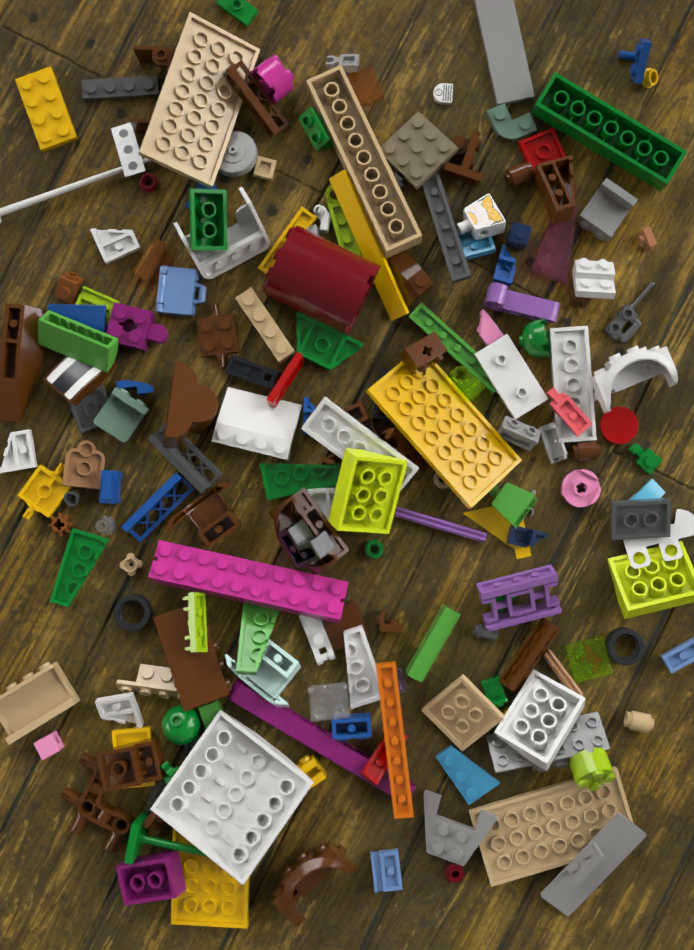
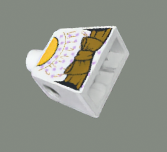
M486 194L467 206L463 211L464 221L456 224L460 235L470 231L473 238L478 240L504 233L506 221L491 195Z

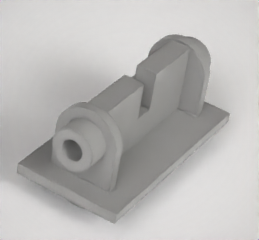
M553 422L539 427L538 429L541 431L540 435L550 463L567 459L568 452L564 442H557V439L562 438L558 425Z

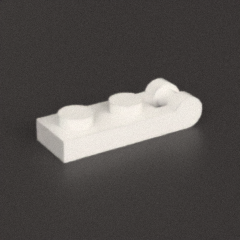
M299 615L318 666L324 664L326 660L336 659L322 620ZM326 647L327 652L321 654L319 649Z

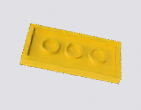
M51 66L15 79L42 152L78 140Z

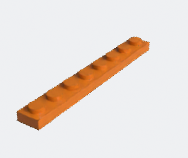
M396 661L376 663L394 819L414 817Z

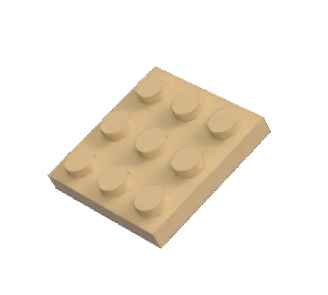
M464 674L423 706L421 710L461 751H464L504 719V714Z

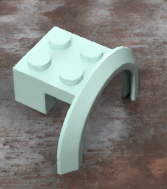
M269 639L257 675H236L274 706L289 707V704L279 695L299 671L301 665L296 659ZM226 654L227 665L236 674L237 663Z

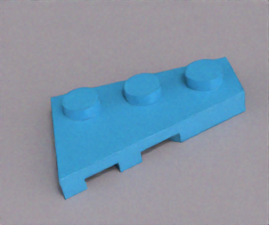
M452 745L435 755L469 805L500 784L499 780L491 776L486 770L479 767Z

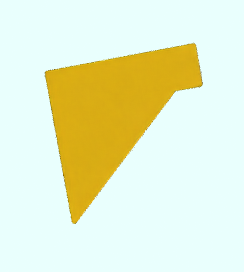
M493 506L464 512V515L506 543L510 523ZM524 520L520 523V527L525 528ZM506 543L515 550L517 559L531 556L529 546L525 548Z

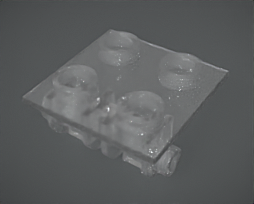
M341 681V683H329L327 685L323 683V685L317 686L313 684L308 687L311 722L350 718L347 682L343 683Z

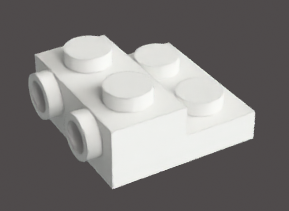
M586 258L575 260L572 269L575 297L614 299L616 291L613 262H608L605 259L589 261Z

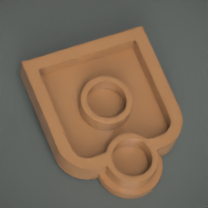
M82 441L77 445V448H72L66 453L62 486L100 490L101 471L104 470L105 457L103 453L96 450L95 445L91 441Z

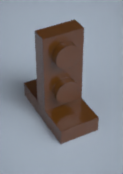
M473 130L462 165L458 166L446 162L442 175L476 187L479 186L483 174L472 170L476 160L472 157L474 151H479L482 142L478 140L480 132Z

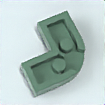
M505 103L486 112L496 135L512 140V142L537 131L530 112L512 120Z

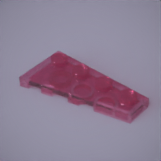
M575 205L571 220L553 224L550 220L530 271L562 284L567 283L577 205Z

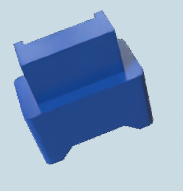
M101 471L100 503H121L123 472Z

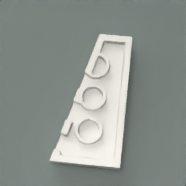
M359 625L344 630L350 707L354 709L380 700L376 662L363 626Z

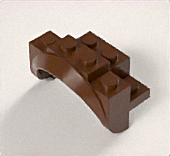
M302 488L269 512V515L274 520L276 536L291 524L303 519L313 535L326 531L331 538L335 548L323 558L304 565L312 574L316 575L323 572L349 551L305 488ZM277 536V539L280 545L282 546L283 550L288 554L285 547L283 546V544Z
M330 840L326 844L322 843L318 848L315 847L313 850L310 848L307 852L302 851L296 858V862L292 866L288 865L283 870L282 884L274 890L272 903L288 920L299 926L306 918L296 906L298 904L297 899L300 896L305 897L332 871V868L351 874L357 868L346 857V849L341 844L336 847Z

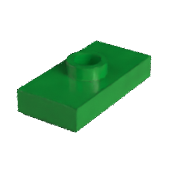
M218 0L216 2L218 7L247 28L258 14V9L245 0Z

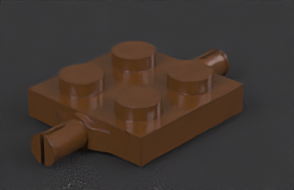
M218 303L210 304L212 315L207 318L196 319L200 353L202 358L216 357L218 359V369L226 368L225 356L240 352L235 314H219Z

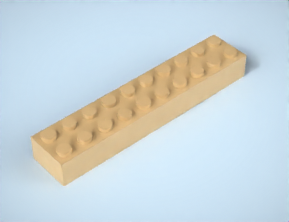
M342 65L306 80L308 94L344 170H347L386 259L420 244L422 240L420 229Z

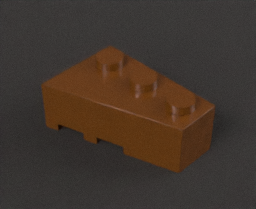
M573 155L536 164L533 181L553 224L571 220L575 209Z

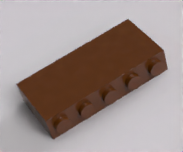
M189 605L153 617L184 711L231 695L229 691L232 690L229 678L225 679L223 674L226 671L223 660L219 661L217 653L220 652L217 642H212L210 636L214 634L210 623L207 624L208 652L191 653V651L185 650V647H190V640H185V636H190L188 627L189 611H184L183 608Z

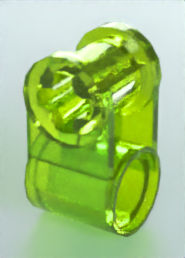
M458 366L451 371L450 379L470 402L475 400L485 390L482 382L466 367ZM461 372L463 375L460 379H457V373Z

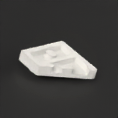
M90 229L106 264L141 249L133 230Z
M32 430L10 432L8 446L3 454L5 457L0 467L1 474L38 467Z
M133 692L96 699L95 704L101 719L114 720L125 724L127 721L136 723V727H143L144 720Z

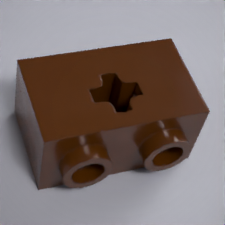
M434 331L405 348L399 357L411 375L417 371L420 374L429 368L428 365L433 362L435 365L443 360V355L448 350Z

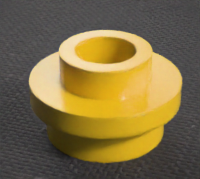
M646 68L642 84L645 88H651L658 81V73L655 69Z

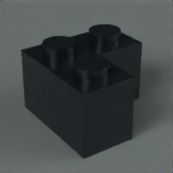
M303 519L291 524L277 534L297 568L323 558L335 548L326 531L313 535Z

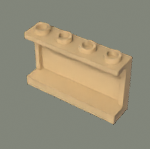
M48 661L39 667L40 671L38 673L30 672L22 677L23 682L20 684L14 682L6 687L7 692L2 695L0 693V722L8 734L5 738L8 745L80 701L57 661L52 664Z

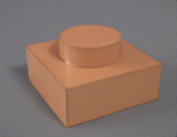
M647 227L637 234L640 247H643L644 251H648L657 245L651 227Z

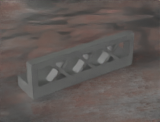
M165 422L157 432L149 436L148 440L201 494L204 493L223 473L188 438L184 441L187 445V452H182L179 446L174 448L162 447ZM192 456H198L200 466L192 463ZM205 469H210L215 474L211 481L205 476Z

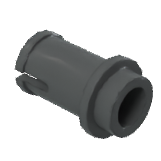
M479 623L474 625L472 635L477 639L480 637L495 642L498 630L488 632L486 627Z

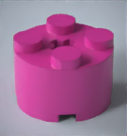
M277 55L267 58L251 71L274 104L293 90L292 80L294 77L290 70L284 69Z

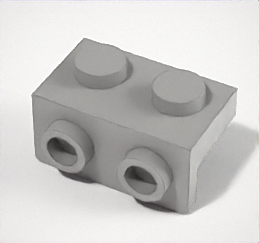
M505 416L497 430L505 441L528 451H531L533 446L537 445L541 433L535 427L528 426L508 416Z

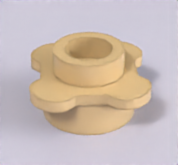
M128 553L127 558L120 562V568L128 572L130 576L135 575L136 570L143 565V562L135 558L133 553Z

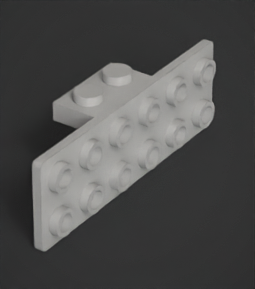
M598 712L579 715L549 768L556 766L557 768L567 767L570 763L569 759L582 750H587L588 753L594 752L593 748L609 750L610 746ZM496 734L486 735L495 773L530 766L532 771H546L526 759Z
M618 812L541 892V897L566 916H570L647 836L646 833Z

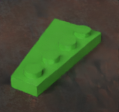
M243 603L236 674L257 675L278 618L279 610Z

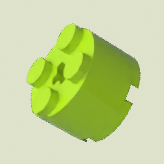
M593 748L594 752L589 753L587 750H582L569 759V766L578 788H588L589 791H596L600 789V785L616 779L607 753L603 748Z

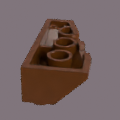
M405 250L386 259L407 308L433 288L434 282Z

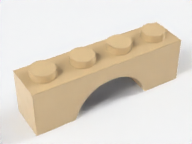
M251 287L235 298L280 365L296 354Z

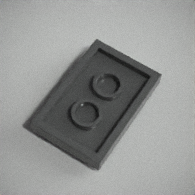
M670 498L610 501V538L612 540L670 537Z

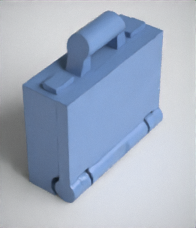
M160 266L155 310L157 314L194 318L195 305L205 303L207 291L206 286L197 283L199 273L196 269ZM197 288H199L198 300H196Z

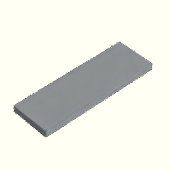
M474 0L496 106L503 103L507 105L534 99V90L514 0Z

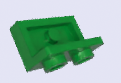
M309 107L298 118L316 152L331 150L333 148L332 142L318 113L312 107Z

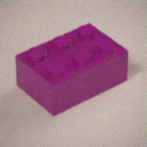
M176 850L138 856L132 865L126 864L123 861L116 866L124 906L177 898L187 889L179 851Z

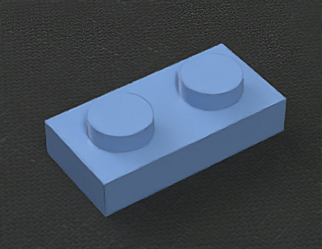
M694 637L660 655L669 673L672 674L694 661Z

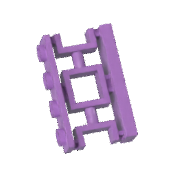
M551 564L476 583L482 605L490 603L491 612L482 614L483 623L488 632L562 613L558 597L556 595L549 596V587L558 585V574ZM541 585L542 590L533 592L532 587ZM527 593V603L512 606L511 597ZM504 595L505 600L496 602L495 597ZM543 598V603L535 604L536 599ZM506 607L507 612L498 614V609Z

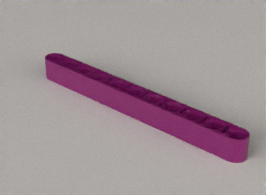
M240 679L235 680L232 690L229 691L231 695L227 696L228 699L372 784L360 774L370 759L369 755L345 741L333 740L332 733L288 707L274 706ZM387 769L375 787L391 796L389 771ZM410 781L412 795L417 786Z

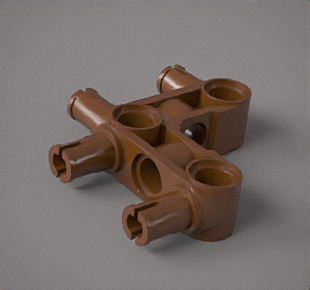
M83 752L78 764L93 770V775L84 793L80 794L66 786L62 792L63 794L60 796L61 799L74 804L77 809V817L70 827V831L74 832L76 830L75 834L80 835L85 824L90 820L112 832L104 848L108 850L111 844H113L110 852H116L121 839L129 832L134 822V817L124 808L116 807L106 802L97 758ZM85 802H90L93 808L86 807ZM119 820L126 821L127 826H122Z

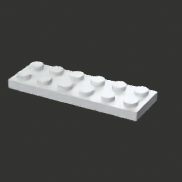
M588 326L550 328L548 332L552 386L559 394L563 392L565 395H568L592 422L588 429L579 437H576L555 413V424L558 425L562 437L557 439V442L597 440L593 386L589 379L592 377Z
M326 397L323 398L301 427L303 431L342 460L345 448L366 450L407 460L401 490L419 469L409 459Z

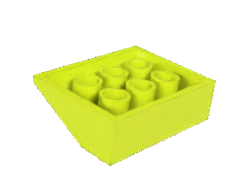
M345 448L328 522L337 531L389 534L408 461L366 450Z
M679 541L683 553L681 558L666 561L663 559L659 546L649 548L647 551L651 561L650 565L634 569L631 566L628 554L608 558L607 561L617 600L624 619L694 602V568L682 541ZM672 544L665 547V553L670 557L675 556L678 552L676 546ZM636 552L633 555V560L636 564H643L646 558L643 553Z

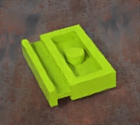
M83 286V290L75 304L106 305L108 327L114 302H120Z

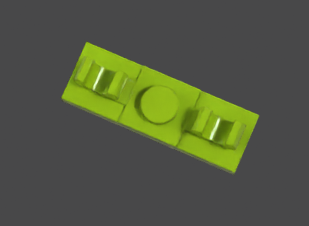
M190 592L188 596L183 597V600H188L189 606L183 608L184 611H189L188 627L190 636H185V640H190V647H185V650L191 651V653L208 652L205 593Z

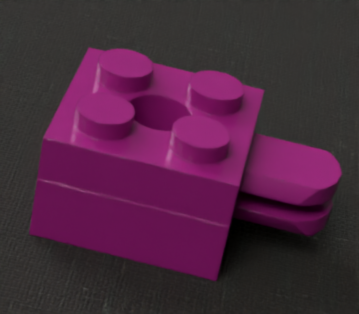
M114 302L106 334L118 338V345L147 352L149 342L163 344L169 336L168 330L164 326L154 324L156 315L152 311Z

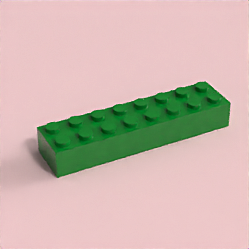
M556 72L531 114L659 191L668 185L688 152Z

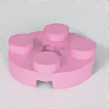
M573 470L562 481L561 495L568 504L574 507H587L595 503L600 496L601 487L599 486L598 478L589 470ZM583 483L585 492L578 493L576 486Z

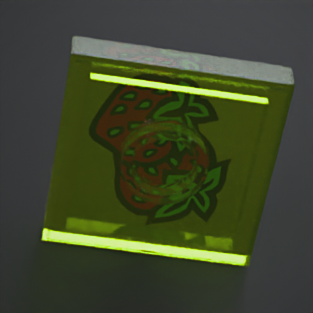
M603 636L565 645L575 683L613 674Z

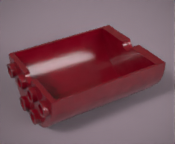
M298 225L294 229L290 228L286 234V241L281 249L278 248L274 254L273 259L275 263L273 267H269L266 273L268 281L263 292H265L266 296L349 336L381 266Z

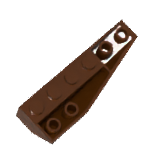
M6 303L0 355V421L21 422L47 351L46 347L38 344V320L48 310L19 304Z

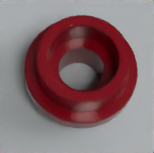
M146 173L141 176L139 185L144 192L151 193L158 188L159 182L154 174ZM152 181L151 186H146V183Z
M451 863L446 867L445 875L450 882L458 883L464 878L465 871L463 866ZM458 871L459 873L457 876H453L452 872Z

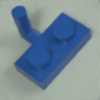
M640 38L634 52H618V59L635 61L629 71V76H631L634 83L642 84L652 44L648 39Z

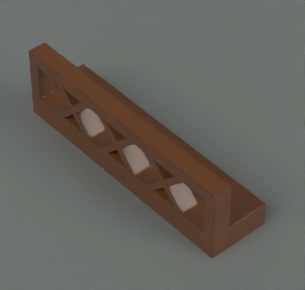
M242 60L225 70L224 77L270 139L289 126V123ZM239 67H241V69L245 73V80H243V78L237 72V69ZM248 85L255 86V88L257 89V97L254 95V93L251 91ZM260 101L266 102L269 105V113L265 110ZM271 117L278 118L283 125L278 127Z
M541 618L499 681L510 690L518 693L561 629L545 618Z

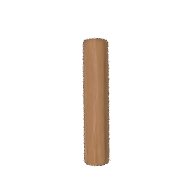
M548 649L543 654V658L563 685L583 696V692L552 650Z

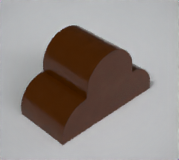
M180 362L175 363L162 446L164 448H174L181 445L187 438L188 432L200 433L208 429L218 409V399L215 393L210 388L197 384L195 372L188 365Z

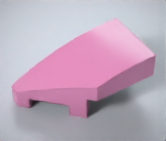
M482 309L480 311L481 317L479 326H477V332H479V336L485 345L488 346L504 335L486 311Z

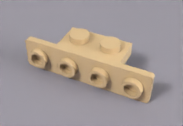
M140 664L136 682L117 680L116 682L118 689L123 693L139 692V694L144 696L154 694L165 699L176 697L180 700L169 667Z

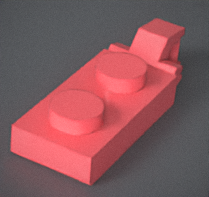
M551 388L545 393L552 401L549 404L554 412L576 437H579L592 425V422L568 395H565L563 392L559 394L555 388Z

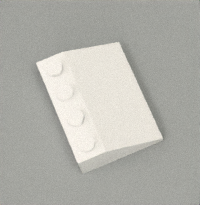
M228 387L216 422L212 441L289 460L302 405L280 400L277 407L273 408L269 406L266 400L267 396Z
M533 669L494 734L526 759L547 771L582 712L586 698Z

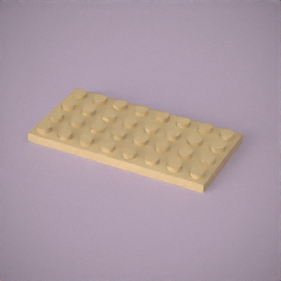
M189 12L138 155L208 188H212L242 104L241 98L223 74L229 66H234L241 60L251 72L254 69L260 49ZM239 67L237 69V72L240 74L243 80H245V73L241 69V67Z
M612 767L616 779L600 785V789L596 791H589L588 788H578L573 778L469 809L474 828H476L481 809L498 815L496 822L479 844L491 887L569 864L618 812L634 823L617 767Z

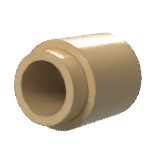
M633 710L631 712L626 711L624 727L648 734L654 728V719H652L651 714Z

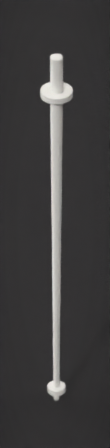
M142 159L144 164L151 162L149 159ZM121 166L0 208V223H2L1 216L121 173L123 168Z

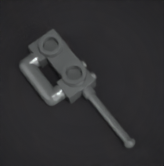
M654 282L649 283L648 287L633 304H630V306L623 305L621 307L622 310L616 313L617 316L604 328L603 332L613 341L618 339L621 343H626L641 326V321L636 318L639 314L634 309L646 293L654 287ZM626 322L631 323L632 325L623 334L621 328Z

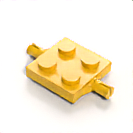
M60 462L55 471H51L41 464L38 466L17 495L29 506L22 515L23 517L30 520L34 512L37 511L51 518L64 500V495L72 489V487L62 486L63 478L61 475L64 472L65 464Z

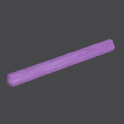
M396 507L394 516L482 543L485 542L487 537L485 532L401 507Z

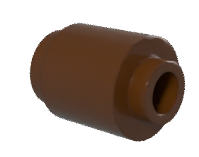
M523 162L507 169L504 178L507 185H511L514 188L530 181L535 174L532 165L529 162Z
M596 441L580 442L571 446L572 459L578 462L597 460L598 456L601 455L600 445H597Z

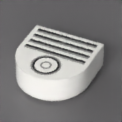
M441 83L435 87L433 98L436 103L441 105L452 104L453 84Z

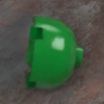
M546 319L531 321L524 327L523 335H519L520 347H524L529 356L535 358L550 356L548 353L550 352L549 333L545 330V326H547Z
M182 705L172 707L162 719L163 734L168 741L175 745L191 744L201 732V718L194 709L184 711Z

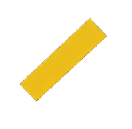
M301 206L258 269L266 274L269 267H273L275 263L273 259L274 254L278 248L281 249L286 241V234L290 228L294 229L298 225L306 229L316 222L317 217Z

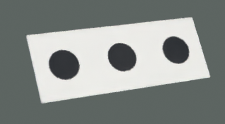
M127 123L111 128L125 177L146 171L142 157L138 155L139 147L132 125Z

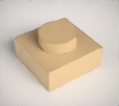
M258 156L253 173L254 177L273 181L277 160Z

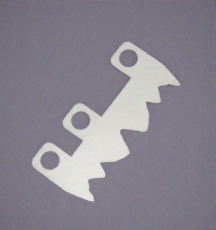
M677 509L675 522L671 524L670 537L623 539L631 566L634 569L649 566L651 561L646 547L659 544L664 560L671 561L681 558L683 553L678 539L694 535V515L689 511ZM672 544L676 546L678 552L675 556L670 557L665 553L667 545ZM636 552H641L645 555L646 559L643 564H636L634 562L633 555Z

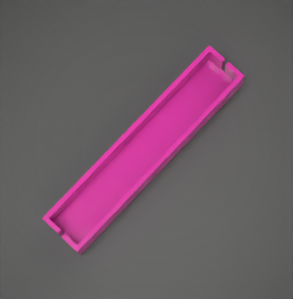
M162 540L158 541L154 555L156 561L153 560L149 573V579L153 583L340 623L348 582Z

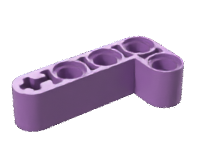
M492 282L488 286L484 307L532 320L546 319L547 323H556L560 303L507 290L508 286L501 283Z

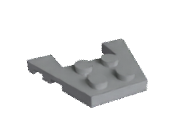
M425 789L423 795L426 852L464 866L496 822L498 815L481 809L476 828L437 815L442 795Z

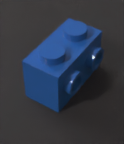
M370 712L332 715L333 740L346 741L350 738L364 740L372 737Z

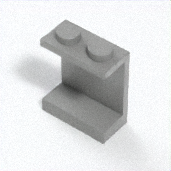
M606 178L576 221L583 229L593 232L597 239L608 242L638 199Z

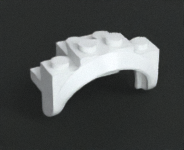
M658 345L648 351L646 346L640 349L638 346L632 347L627 350L628 354L621 356L618 353L609 357L610 361L604 364L605 367L594 372L595 376L589 378L595 391L593 398L594 401H599L604 414L611 411V394L659 374L664 376L669 387L677 384V370L667 346L660 349Z

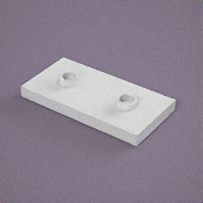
M508 334L474 354L514 419L519 418L548 400Z

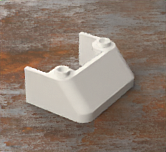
M240 187L239 190L246 204L239 207L236 211L235 216L238 223L227 229L228 250H191L190 234L185 236L177 222L174 223L201 275L206 279H213L267 250L270 245L267 233L243 187Z

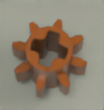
M63 512L58 514V518L51 516L53 521L48 526H52V534L59 532L61 537L64 536V531L71 533L70 527L75 524L69 520L71 515L64 517ZM62 522L64 526L61 527L58 524Z

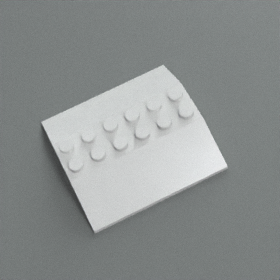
M220 710L153 804L151 810L244 885L314 781L287 756L260 735Z

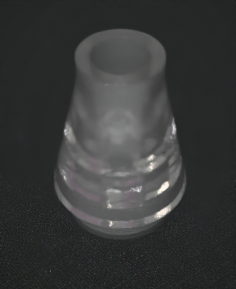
M104 516L99 519L95 527L100 533L110 535L116 529V522L112 517Z

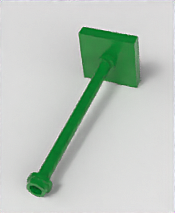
M141 812L131 825L124 863L132 865L141 853L144 844L204 857L208 856L193 845L147 836L143 823L149 816V813Z

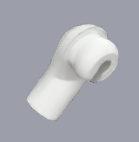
M318 204L314 207L313 211L321 222L319 231L321 233H328L331 215L324 206Z

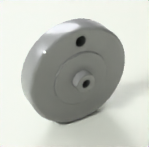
M239 131L231 133L218 170L223 175L239 177L247 174L255 166L258 150L254 140L248 134Z

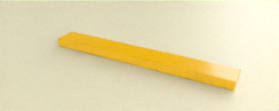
M343 170L329 178L363 258L381 266L374 283L390 320L393 321L408 314L409 311L347 170Z

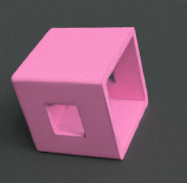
M56 730L33 743L42 760L64 748V744Z

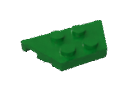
M300 312L296 314L297 352L302 354L303 358L330 371L343 363L364 345V343Z

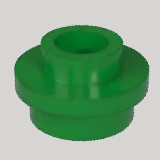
M370 540L366 543L364 550L369 558L376 559L383 554L384 548L380 541ZM373 545L377 546L378 548L377 552L375 553L370 551V548Z

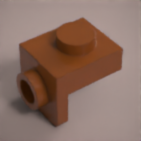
M66 272L58 279L55 298L69 304L76 303L79 285L84 283V278L75 272Z

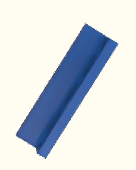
M176 472L121 528L125 532H130L141 543L195 488L180 473ZM182 481L189 489L183 495H176V486ZM165 497H173V505L170 508H163V499ZM152 510H159V519L157 521H149V513ZM138 524H146V532L142 536L134 530Z

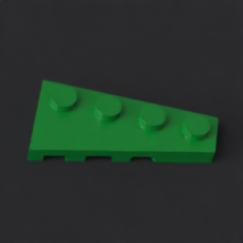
M259 463L267 500L294 495L302 488L307 490L336 486L340 473L338 465Z
M72 528L50 602L65 607L71 606L110 538Z

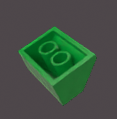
M189 189L191 250H228L227 191Z

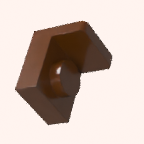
M381 610L380 614L376 615L375 625L379 626V631L403 632V624L399 623V620L388 619V622H384L385 610Z

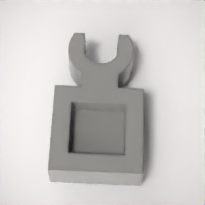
M340 54V57L327 56L326 70L328 71L342 65L345 73L358 72L359 54Z

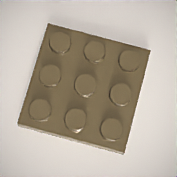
M419 111L381 146L387 162L416 190L458 152V147Z

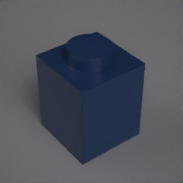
M513 222L509 228L506 247L524 251L528 245L532 226Z

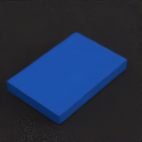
M48 304V310L101 332H107L106 305Z

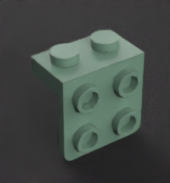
M115 387L93 423L115 439L126 443L147 413L148 408L143 401L130 397V393L125 389Z

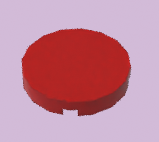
M623 406L613 407L610 412L601 416L599 430L602 437L608 442L625 444L636 436L638 419L630 409Z

